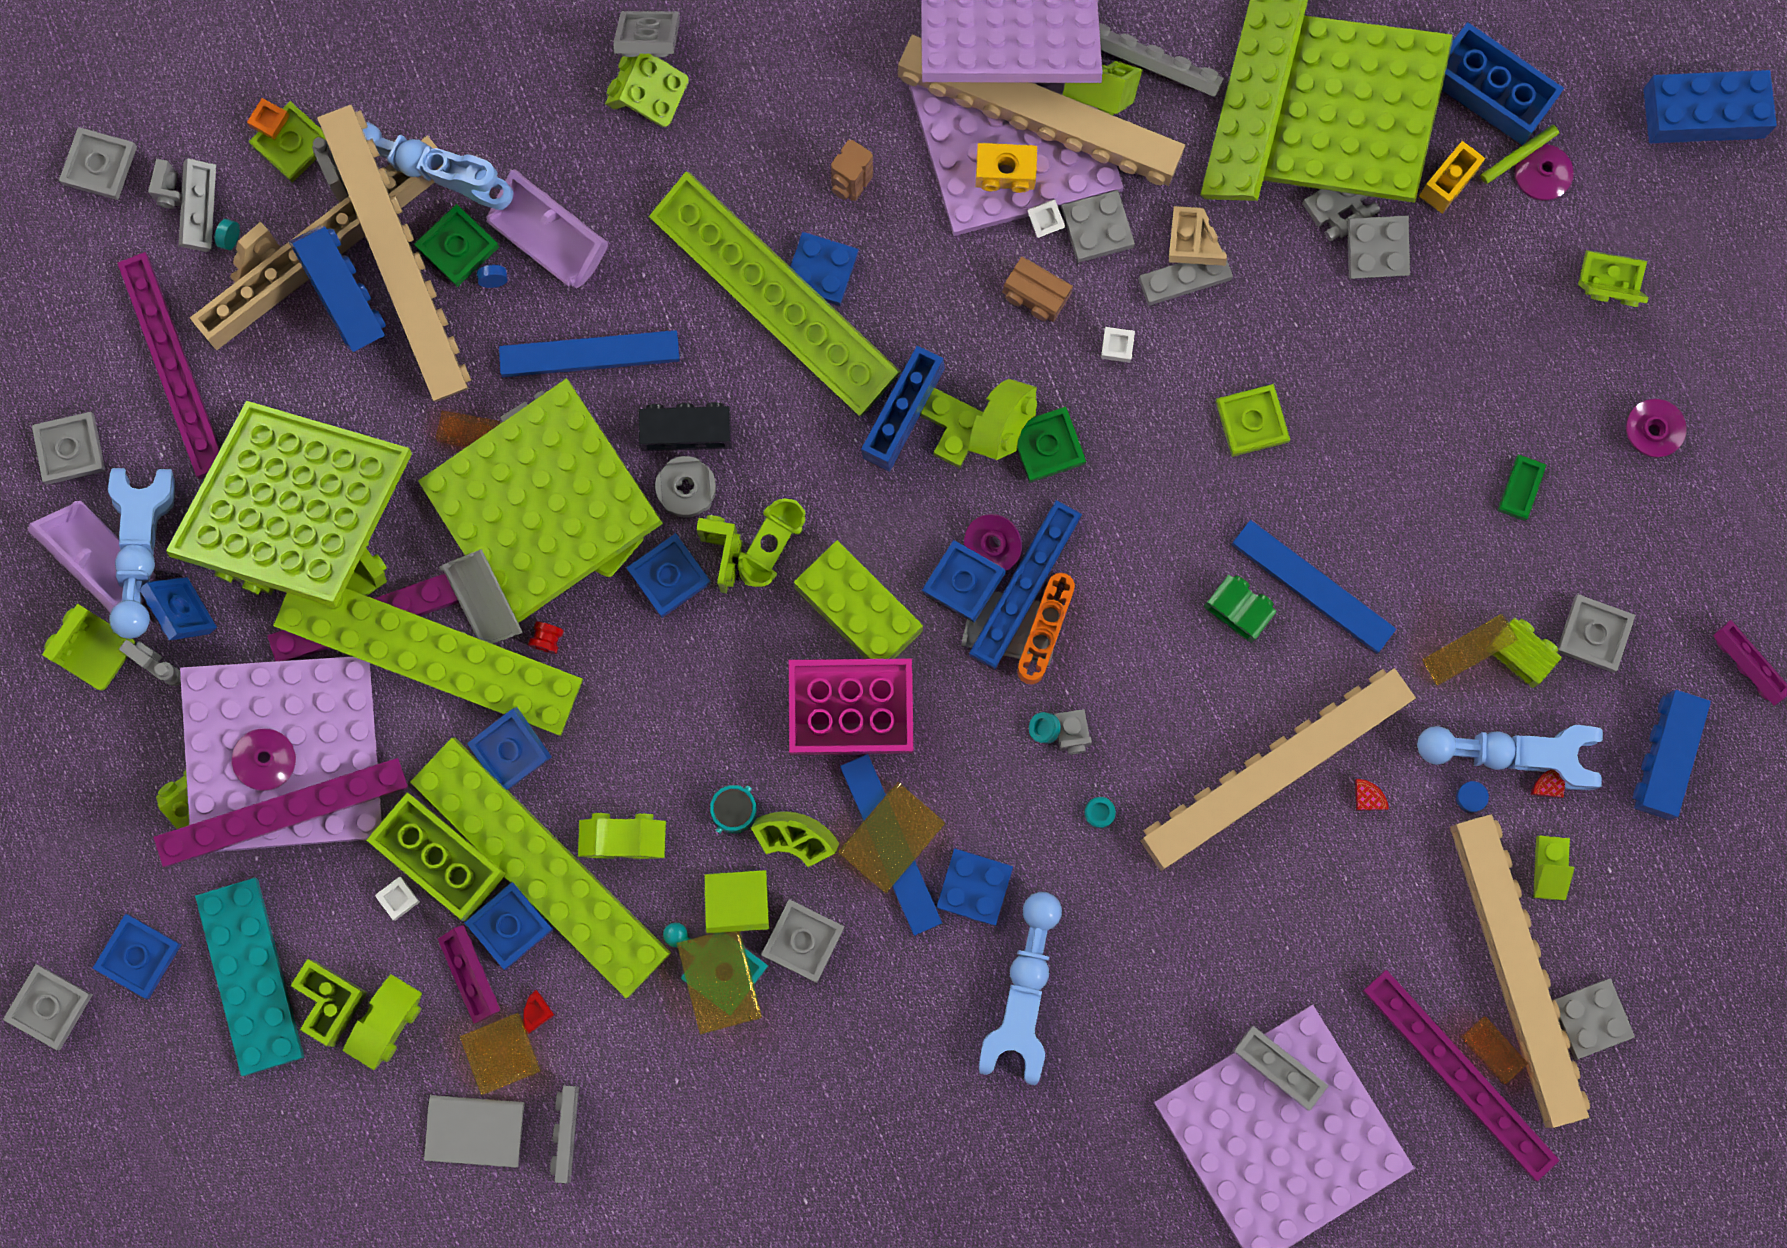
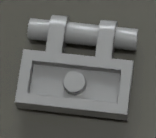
M317 137L313 140V152L332 192L340 203L349 196L327 141Z
M1324 189L1304 199L1302 203L1318 227L1326 222H1329L1332 228L1325 231L1329 241L1348 235L1347 219L1370 218L1380 212L1376 202H1372L1367 206L1361 203L1368 196ZM1350 208L1354 214L1345 220L1342 219L1339 215Z
M126 639L119 648L120 651L168 685L176 686L181 684L180 670L167 662L160 663L159 661L162 659V656L141 641H138L135 645Z

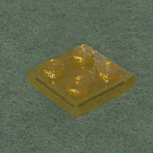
M520 1013L459 1036L482 1096L542 1072Z

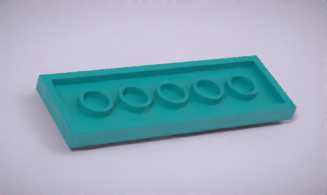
M252 878L195 895L241 1076L251 1075L305 1058L258 878Z

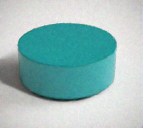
M224 219L218 224L215 231L217 247L226 250L234 248L240 234L238 222Z
M1037 713L1029 723L1030 736L1040 743H1052L1058 738L1061 731L1059 719L1051 713Z
M1105 797L1091 799L1084 810L1087 823L1094 828L1109 826L1116 815L1114 804Z

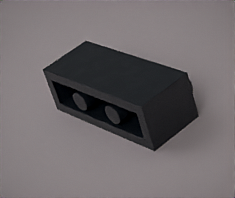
M718 402L708 403L706 407H694L693 404L689 403L677 404L676 408H664L660 404L647 405L646 409H639V445L641 450L732 449L730 408Z

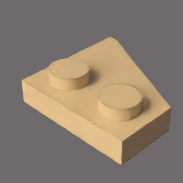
M1174 206L1169 262L1226 266L1227 255L1225 251H1222L1218 243V236L1214 228L1209 225V218L1204 208Z
M261 221L237 242V253L234 256L233 264L238 270L230 276L234 282H237L281 248Z

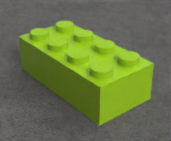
M838 540L794 581L795 590L864 659H895L923 631V625Z
M408 792L366 840L463 921H467L476 912L506 874Z

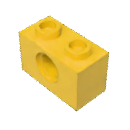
M1461 141L1427 182L1419 197L1443 214L1476 174L1486 158L1464 141Z
M978 143L975 187H982V190L997 191L999 188L1011 189L1017 193L1034 190L1037 146ZM1008 165L1014 171L1008 174L1002 173L999 167Z

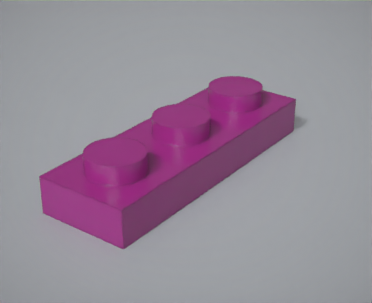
M1732 620L1724 624L1713 635L1718 647L1732 657L1737 663L1738 670L1753 681L1757 686L1759 694L1765 700H1769L1775 706L1787 696V683Z
M464 925L453 928L439 937L438 942L473 1023L482 1022L498 1013L500 1008L496 997L491 990L484 969L479 962Z

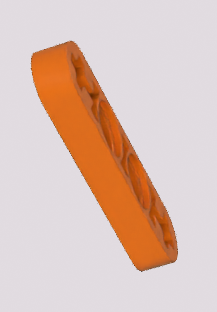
M1066 573L1054 574L1049 579L1017 669L1018 677L1026 684L1032 685L1040 682L1049 663L1075 588L1074 580ZM1062 582L1065 584L1066 590H1063L1058 602L1053 600L1057 590L1055 586ZM1047 608H1054L1059 613V619L1055 622H1048L1044 619L1042 612ZM1037 635H1044L1049 639L1050 645L1046 649H1038L1033 644V638ZM1033 655L1039 657L1036 670L1040 672L1028 675L1027 668L1025 667H1029Z

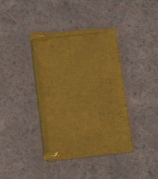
M897 782L841 847L838 853L886 894L946 823L911 794L901 783Z
M740 931L712 933L677 943L700 1035L762 1018Z

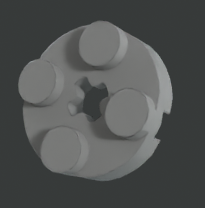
M681 456L670 460L662 471L658 473L655 490L659 502L668 513L684 518L694 517L710 508L716 494V482L712 471L695 457ZM683 480H688L689 484L694 485V489H691L689 494H683V491L677 490V487L683 484Z

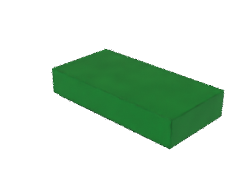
M1518 454L1497 511L1526 521L1547 465Z

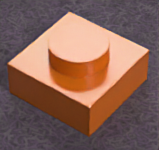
M262 98L248 119L247 124L249 127L275 140L290 115L286 110Z

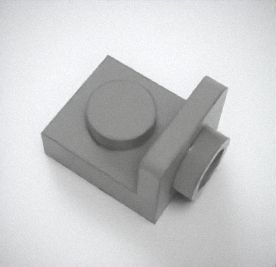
M156 159L148 193L156 201V204L169 209H173L175 206L181 207V194L177 191H172L177 185L176 171L168 161Z
M1085 709L1054 714L1059 719L1061 731L1058 736L1059 750H1067L1068 755L1086 752L1085 747H1090L1092 740L1089 737Z

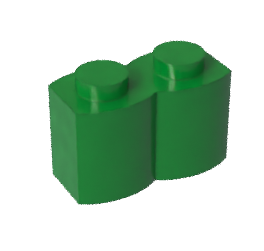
M1228 574L1203 607L1217 619L1227 624L1242 638L1253 643L1277 611L1273 608L1274 603L1263 594L1257 596L1248 589L1250 585L1240 576L1235 575L1232 577Z

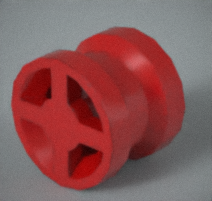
M536 621L533 626L535 633L533 638L529 639L528 646L542 652L557 654L559 649L557 642L563 636L564 630L551 624Z

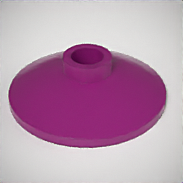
M1544 144L1515 164L1514 169L1515 179L1519 188L1529 197L1542 201L1553 200L1563 195L1570 187L1574 174L1572 163L1566 153L1558 147ZM1542 165L1549 166L1551 172H1545Z
M1648 399L1636 405L1629 413L1626 421V433L1630 443L1637 451L1649 457L1660 458L1671 455L1681 447L1686 437L1687 426L1683 414L1675 405L1662 399ZM1649 427H1655L1657 435H1652L1649 432Z
M985 514L973 520L968 526L964 536V546L1007 571L1019 560L1022 551V540L1019 531L1010 520L997 514ZM994 536L1000 540V546L993 542Z
M257 729L245 734L237 742L232 753V767L237 778L247 787L260 791L272 790L283 785L291 777L296 763L295 750L291 742L283 734L272 729ZM260 753H268L270 760L267 763L259 762L258 755Z

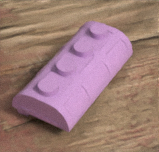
M511 170L505 181L513 190V199L505 209L496 210L491 208L486 216V222L568 287L574 286L576 289L579 288L596 270L606 252L608 242L582 223L576 216L564 209L548 194L527 180L520 172ZM500 190L497 198L503 195V190Z
M75 501L72 505L30 523L29 533L111 614L113 607L122 601L123 587L119 586L115 569V559L120 551L119 538L82 501ZM152 572V575L149 577L151 582L156 580V574L154 572ZM141 594V604H142V603L145 601V598H144V596Z

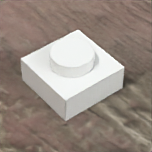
M1055 199L1027 209L1037 238L1065 228Z
M1105 327L1101 359L1130 363L1135 331Z
M398 877L375 895L394 921L420 903L402 877Z

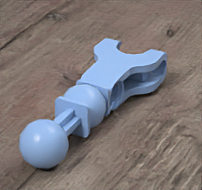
M366 122L368 128L363 129L367 140L373 139L379 155L387 158L395 170L409 177L423 176L428 181L432 179L440 186L459 192L481 205L496 210L505 209L513 199L512 188L506 181L497 177V170L490 162L473 155L466 154L460 156L442 149H433L421 140H407L402 135H399L396 141L393 142L383 138L378 127ZM494 187L503 190V195L500 198L492 199L489 192Z
M112 468L110 472L108 493L114 508L121 514L119 531L120 551L115 559V569L119 586L123 587L122 601L113 607L109 621L112 630L122 638L133 639L140 637L146 632L150 623L149 612L141 604L142 593L139 589L145 583L151 582L149 577L155 568L153 555L157 522L161 516L167 514L174 506L175 479L171 469H158L154 482L143 489H136L130 486L128 476L125 474V468Z
M1573 725L1558 733L1554 738L1520 735L1510 737L1508 734L1496 731L1488 734L1481 732L1475 736V739L1455 738L1446 728L1432 726L1423 730L1417 742L1420 756L1426 762L1435 765L1444 764L1450 761L1453 756L1474 758V766L1484 764L1486 767L1494 770H1501L1507 767L1508 769L1544 773L1550 769L1555 770L1565 781V789L1594 790L1602 787L1601 775L1598 772L1584 769L1580 765L1577 756L1581 746H1592L1603 740V731L1598 727Z
M1048 892L1034 893L1024 903L1023 917L1030 926L1025 951L1018 950L1017 954L1019 956L1010 967V978L1014 985L1010 986L1003 1022L997 1030L992 1031L984 1038L978 1066L980 1074L988 1075L994 1070L995 1063L1000 1054L1008 1050H1015L1025 1060V1081L1029 1085L1034 1086L1039 1082L1045 1059L1044 1048L1035 1035V1025L1042 991L1039 990L1046 985L1049 978V967L1046 962L1049 961V956L1043 955L1048 930L1053 929L1059 923L1062 916V907L1059 900Z

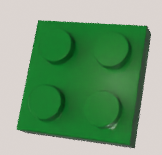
M457 204L414 244L416 249L456 287L463 283L499 248L498 243Z
M1067 407L1033 417L1023 427L1018 439L1017 451L1029 483L1086 464V459Z

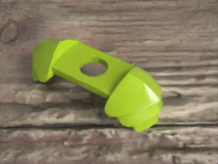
M778 499L764 510L763 514L766 518L746 554L741 552L738 558L740 578L745 585L753 587L766 586L777 576V573L772 570L791 534H800L805 523V510L796 500ZM772 535L775 537L777 547L773 552H766L762 549L760 543L763 536Z

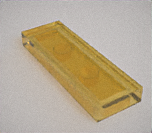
M1500 614L1425 657L1422 661L1435 684L1439 686L1518 641V638L1505 616Z

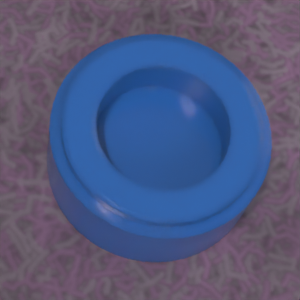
M501 265L481 267L477 271L478 284L485 288H495L506 284L508 281L506 268Z
M1470 781L1461 785L1456 792L1458 806L1468 813L1482 810L1489 800V794L1485 786L1476 781Z

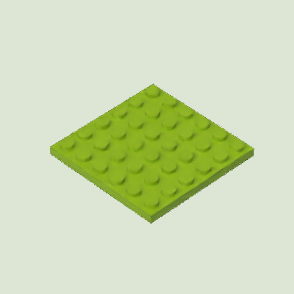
M1304 16L1263 181L1415 203L1453 42V35Z
M567 378L418 480L464 555L482 549L518 623L663 524Z
M246 401L166 552L169 557L336 607L412 455L411 450L408 447Z

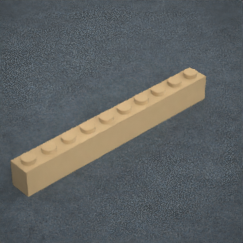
M911 35L898 64V77L908 85H920L927 88L935 96H947L954 99L962 107L977 108L992 119L1001 118L1009 121L1017 129H1028L1036 132L1044 140L1061 142L1071 151H1083L1092 155V158L1098 162L1113 163L1128 174L1137 173L1145 176L1149 182L1155 185H1170L1185 148V144L1034 83L922 82V38Z
M348 105L317 117L433 401L437 402L468 390L466 382L471 381V377L465 364L459 366L455 354L460 353L454 336L448 338L444 326L449 324L442 308L436 309L432 298L437 297L431 280L425 281L421 270L426 269L419 252L413 253L409 242L414 241L408 224H401L398 214L403 211L396 195L390 197L386 186L390 185L391 182L385 168H378L375 157L380 155L373 139L367 140L363 129L368 128L362 111L356 112L352 105Z
M428 136L421 140L433 149H438ZM391 164L385 167L391 182L390 185L386 186L390 197L396 195L401 208L435 183L432 179L428 181L423 176L409 177L395 170ZM348 196L294 238L319 225H323L327 229L331 228L335 231L342 244L337 248L340 254H343L365 237V233ZM288 242L192 315L190 319L211 345L218 350L308 281L309 278Z
M1394 668L1388 673L1384 669L1380 670L1368 679L1371 682L1369 686L1362 690L1358 685L1344 695L1346 701L1338 707L1334 702L1319 712L1321 715L1320 719L1314 723H1311L1308 719L1294 729L1297 733L1289 740L1282 736L1269 745L1272 751L1264 757L1257 753L1244 762L1247 767L1238 774L1235 770H1232L1220 778L1221 786L1213 791L1210 787L1205 788L1194 796L1197 802L1188 808L1183 803L1171 811L1169 816L1172 819L1163 825L1157 821L1143 831L1146 836L1140 842L1160 871L1166 869L1416 699Z
M1492 814L1455 824L1450 827L1545 1128H1555L1589 1118L1587 1110L1590 1109V1103L1584 1091L1581 1092L1577 1079H1580V1072L1576 1062L1571 1061L1569 1056L1570 1041L1565 1030L1561 1031L1558 1021L1560 1010L1557 1002L1551 1000L1548 988L1551 987L1548 973L1545 969H1541L1538 959L1541 957L1540 947L1535 939L1532 940L1529 931L1531 927L1530 916L1526 909H1522L1519 900L1522 896L1518 881L1516 879L1513 880L1509 869L1512 867L1511 857L1507 850H1503L1500 838H1502L1501 826L1497 820L1493 819Z

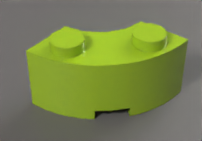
M1007 379L996 386L986 398L989 403L982 416H976L971 432L969 451L995 460L1016 452L1018 439L1023 427L1028 420L1036 415L1037 387L1012 379Z
M796 812L769 813L756 818L751 827L765 854L777 851L789 852L799 857L807 867L835 854L840 844L831 831L823 824L809 816Z
M592 813V819L579 820L578 857L600 859L619 857L632 859L665 858L666 821L653 820V814H635V819H610V814Z
M390 974L369 1002L368 1012L360 1021H357L343 1051L373 1070L382 1061L387 1063L397 1049L394 1043L407 1022L412 1024L420 1013L421 1007L418 1006L422 993Z

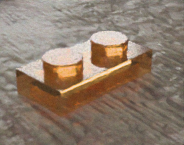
M442 410L435 439L437 442L467 447L501 424V421Z
M1482 1016L1460 1036L1503 1085H1506L1528 1064L1486 1016Z

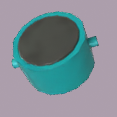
M728 785L714 794L710 803V813L717 826L716 832L720 834L722 831L730 834H739L753 825L757 817V806L753 795L750 793L752 790L750 786L747 785L744 789L738 785Z

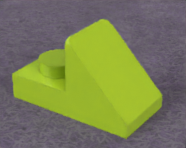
M1536 837L1533 898L1566 900L1574 873V867L1569 866L1570 838Z

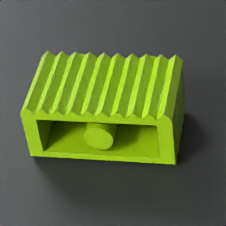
M1513 618L1486 650L1500 660L1501 663L1505 664L1507 668H1510L1512 672L1529 684L1530 687L1534 688L1543 681L1562 657L1557 653L1558 648L1554 643L1547 639L1542 641L1533 633L1535 629L1530 623L1523 619L1518 621L1516 618Z

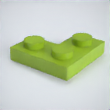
M936 388L933 389L920 416L946 429L933 455L960 469L969 452L970 437L976 416H982L983 412Z

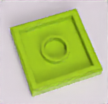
M289 101L282 109L286 110L290 116L276 139L273 140L258 132L248 142L293 183L317 159L312 149L313 140L317 137L325 140L326 138L322 129Z
M1274 384L1216 399V406L1232 457L1290 442L1291 439Z
M766 870L705 874L706 933L769 929Z

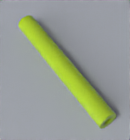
M1552 124L1480 175L1482 181L1485 184L1490 183L1559 134L1557 127Z

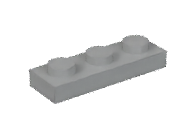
M186 159L183 162L179 247L204 252L211 250L216 164L193 159Z
M1228 261L1226 266L1178 263L1140 275L1139 282L1147 305L1150 306L1230 281L1233 275Z
M1251 1026L1233 1050L1234 1053L1307 1111L1313 1108L1329 1086L1254 1026Z
M563 1086L562 1092H557L556 1111H561L560 1124L554 1125L553 1143H558L557 1156H552L550 1164V1175H555V1183L571 1182L579 1087Z

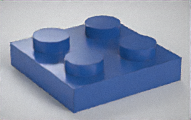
M802 231L790 267L828 303L841 306L859 249Z
M676 533L626 567L661 618L711 584L710 579Z
M953 540L923 587L922 592L968 620L975 622L1006 571L999 565Z
M188 577L147 582L139 589L146 600L147 606L152 610L169 641L208 635L217 628Z
M518 707L511 709L467 743L481 765L506 790L511 789L552 758Z
M954 848L936 909L996 926L1013 866Z
M513 882L464 922L505 971L553 931V928Z
M125 913L92 969L141 997L149 999L182 944Z

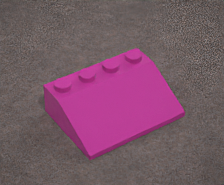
M912 658L789 660L790 755L913 754Z

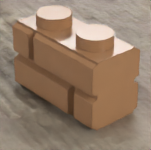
M848 140L841 149V154H838L831 163L832 192L843 200L848 198L851 201H856L863 192V187H866L873 178V155L871 151L857 142Z
M1022 256L1006 280L1003 293L1006 294L1005 298L1011 304L1018 307L1023 304L1030 308L1031 314L1041 321L1048 319L1054 322L1069 299L1073 286Z

